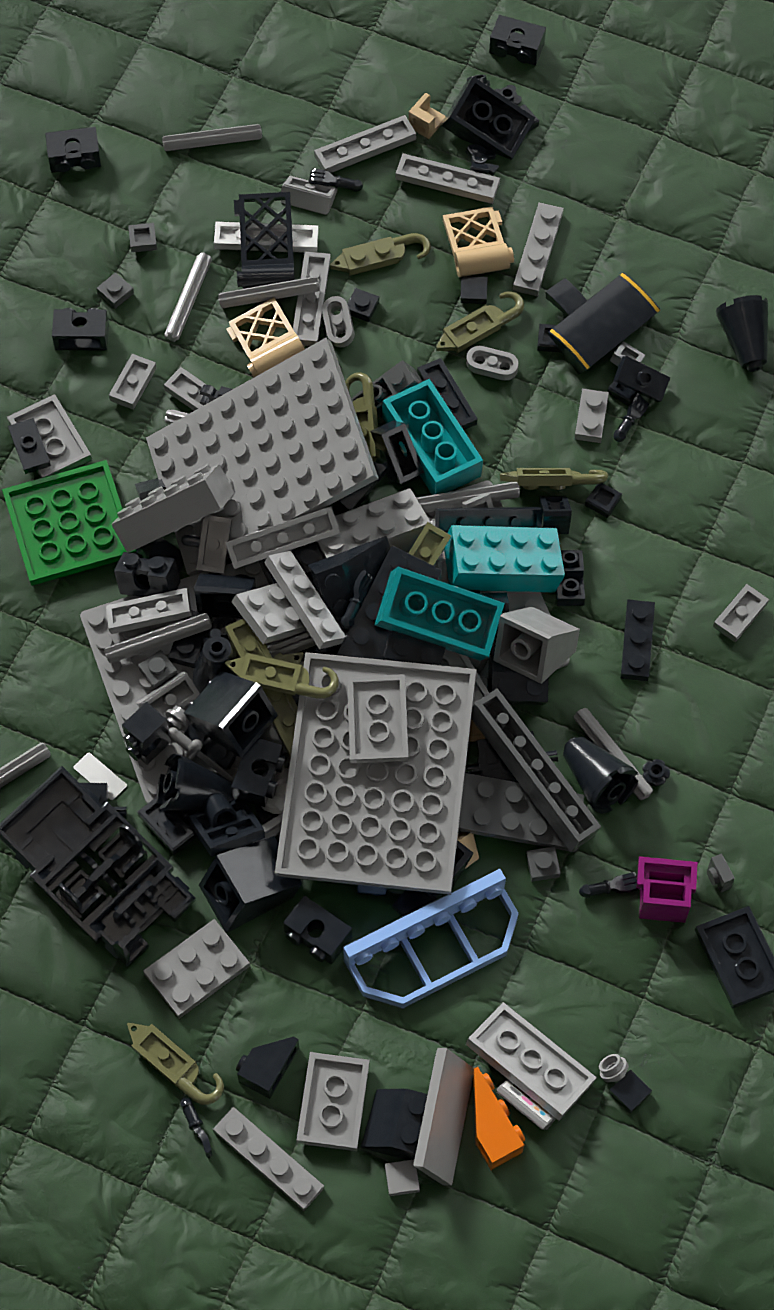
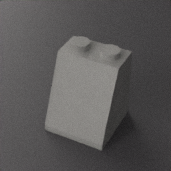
M534 607L503 613L499 619L493 661L542 684L576 652L580 629Z

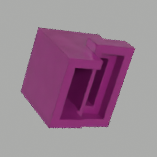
M639 856L636 888H640L639 918L685 923L691 907V893L696 892L698 862Z

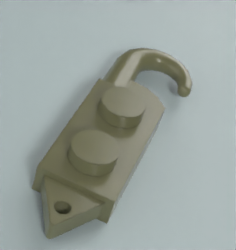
M410 233L395 238L387 237L342 249V254L330 264V269L349 272L351 276L399 263L404 257L405 245L412 243L423 245L424 249L422 253L417 255V259L426 257L430 252L431 246L428 238L418 233Z
M511 291L501 293L499 297L501 299H513L516 303L515 307L504 313L496 306L485 305L444 328L443 335L436 346V351H456L459 353L500 330L501 326L517 318L523 312L524 301L522 297Z
M361 372L354 373L346 379L345 383L349 391L354 381L362 382L363 397L356 399L352 403L372 461L376 462L377 459H380V449L376 448L370 432L378 428L373 383L367 374Z
M517 468V471L501 473L500 481L518 482L519 486L528 490L538 489L539 486H549L551 489L560 490L572 485L600 484L607 481L609 475L603 470H590L589 474H581L577 471H571L570 468Z
M246 653L244 657L225 662L226 667L236 676L256 682L264 689L286 694H298L316 699H325L332 696L339 685L337 674L327 667H323L322 671L330 676L331 682L329 686L320 688L309 685V673L306 668L299 664Z
M127 1023L133 1042L131 1045L132 1049L175 1087H178L189 1098L202 1105L215 1103L221 1097L224 1084L222 1078L217 1073L213 1074V1078L216 1081L215 1091L211 1094L202 1093L193 1085L199 1074L196 1061L153 1024L145 1026Z

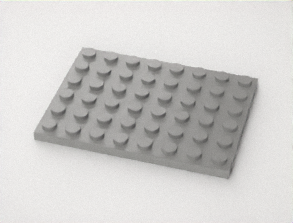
M327 338L322 339L146 437L158 479H162L166 489L172 486L171 482L185 475L188 479L195 475L194 471L204 465L209 464L210 468L217 464L221 466L235 493L220 510L209 515L232 519L229 541L321 510L379 479L332 342ZM203 518L174 531L189 576L204 572L196 570L199 547L185 546L182 544L181 538L184 535L201 537ZM227 552V559H229L230 555L229 552Z
M306 652L304 668L309 673V685L320 688L329 686L331 679L328 674L322 671L323 667L330 668L337 674L339 685L336 692L325 699L299 696L275 875L279 877L451 895L477 674L476 669ZM405 674L409 761L350 763L347 677Z

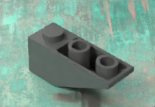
M403 360L372 382L374 402L377 407V418L382 416L383 400L423 382L417 371ZM363 390L351 398L352 402L363 397Z

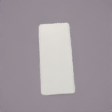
M87 753L74 766V769L90 783H107L108 798L110 800H114L127 787L124 781L91 753Z

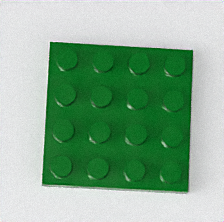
M107 460L2 489L31 586L117 562L120 560L123 552H127L111 525L118 518L117 513L122 510V506Z

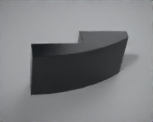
M566 278L546 291V299L563 313V320L587 301L579 290Z
M561 550L565 576L556 590L557 606H585L582 550Z

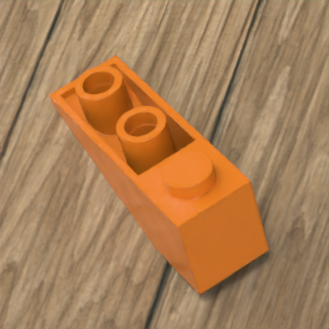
M477 1067L473 1073L475 1139L479 1151L490 1170L521 1154L524 1148L523 1142L525 1137L519 1126H513L507 1116L510 1115V1112L502 1099L497 1100L492 1090L495 1087L487 1073L482 1074L479 1067Z

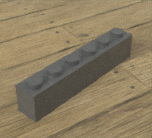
M498 688L475 702L472 707V721L569 851L573 852L591 840L599 831L601 825Z

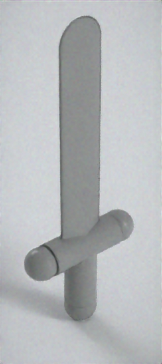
M177 728L169 729L168 736L186 750V758L193 759L197 755L227 780L234 781L230 774L200 751L202 748L200 740L195 739L192 741L182 732L178 731Z

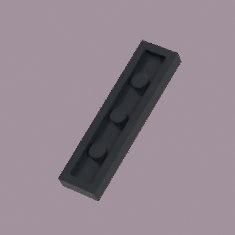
M540 507L436 508L435 526L448 533L451 525L542 528L543 509Z

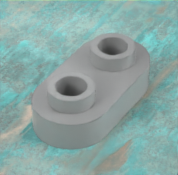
M333 296L328 298L322 306L327 336L334 346L346 347L353 341L355 336L350 309L345 299ZM341 310L338 315H333L335 311ZM341 333H346L344 337L338 338Z
M475 346L467 353L466 364L473 373L500 380H510L518 372V359L511 353L484 346ZM477 361H482L483 364H478V363H476V362H477ZM506 367L509 370H501V368Z

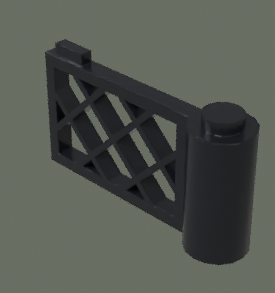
M290 192L239 194V200H234V215L240 216L242 271H237L238 287L246 289L295 280ZM285 200L286 207L279 214L269 207L274 201ZM244 202H256L261 207L252 216L245 210ZM265 210L274 217L267 226H264L257 220ZM278 221L287 228V231L280 238L271 231V228ZM252 223L262 230L254 239L246 233V229ZM266 234L276 241L268 250L258 243ZM281 245L288 251V258L277 259L271 253ZM254 246L263 253L258 260H247V253Z

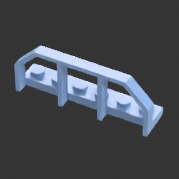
M501 869L343 947L344 962L361 994L370 999L404 1008L506 956L518 919V911L504 889L506 878ZM499 896L511 917L501 948L478 959L453 914L459 911L462 913L468 912L477 905V902L485 898L491 900ZM448 922L471 963L431 982L407 937L410 939L416 938L425 932V928L433 924L439 926ZM400 942L424 987L405 997L367 987L355 963L362 965L371 960L373 954L381 950L388 952L397 947Z

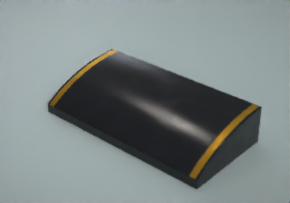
M623 272L547 334L575 371L581 374L661 309L643 288Z

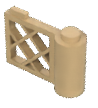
M493 207L443 215V223L459 278L461 276L509 269L510 263H514L513 250L504 243L499 229V225H502L499 210L494 211ZM483 217H489L490 219L486 226L476 222V220ZM461 222L465 226L459 230L452 227L450 223ZM471 227L481 231L477 237L466 232ZM487 234L496 238V241L487 243L482 241V239ZM460 239H464L471 243L467 247H457V243L460 241Z
M275 297L229 321L230 327L227 328V331L233 342L239 340L251 361L247 367L253 378L305 349ZM272 308L276 310L273 320L262 318L263 314ZM246 322L253 323L250 332L239 331L238 329L239 326ZM259 324L270 326L266 335L256 333ZM276 327L285 328L288 331L280 337L273 336ZM253 340L263 341L260 348L251 352L250 346Z

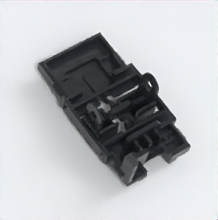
M61 766L0 823V840L15 854V858L26 869H31L30 878L36 881L38 886L87 935H90L96 944L102 941L105 944V948L116 959L120 958L128 967L149 948L141 933L163 912L175 923L196 901V897L188 891L190 888L178 876L174 877L171 874L174 871V867L108 802L101 805L99 803L100 799L89 788L85 789ZM119 829V833L99 851V859L103 864L98 866L85 851L90 847L95 852ZM143 846L152 854L149 858L148 853L143 848ZM79 856L95 870L90 877L83 870H79L66 884L62 883L79 867V864L75 861ZM111 870L121 881H125L128 886L122 890L107 873ZM102 878L118 894L114 899L111 896L106 899L105 892L97 885ZM58 887L59 890L55 896L52 892Z

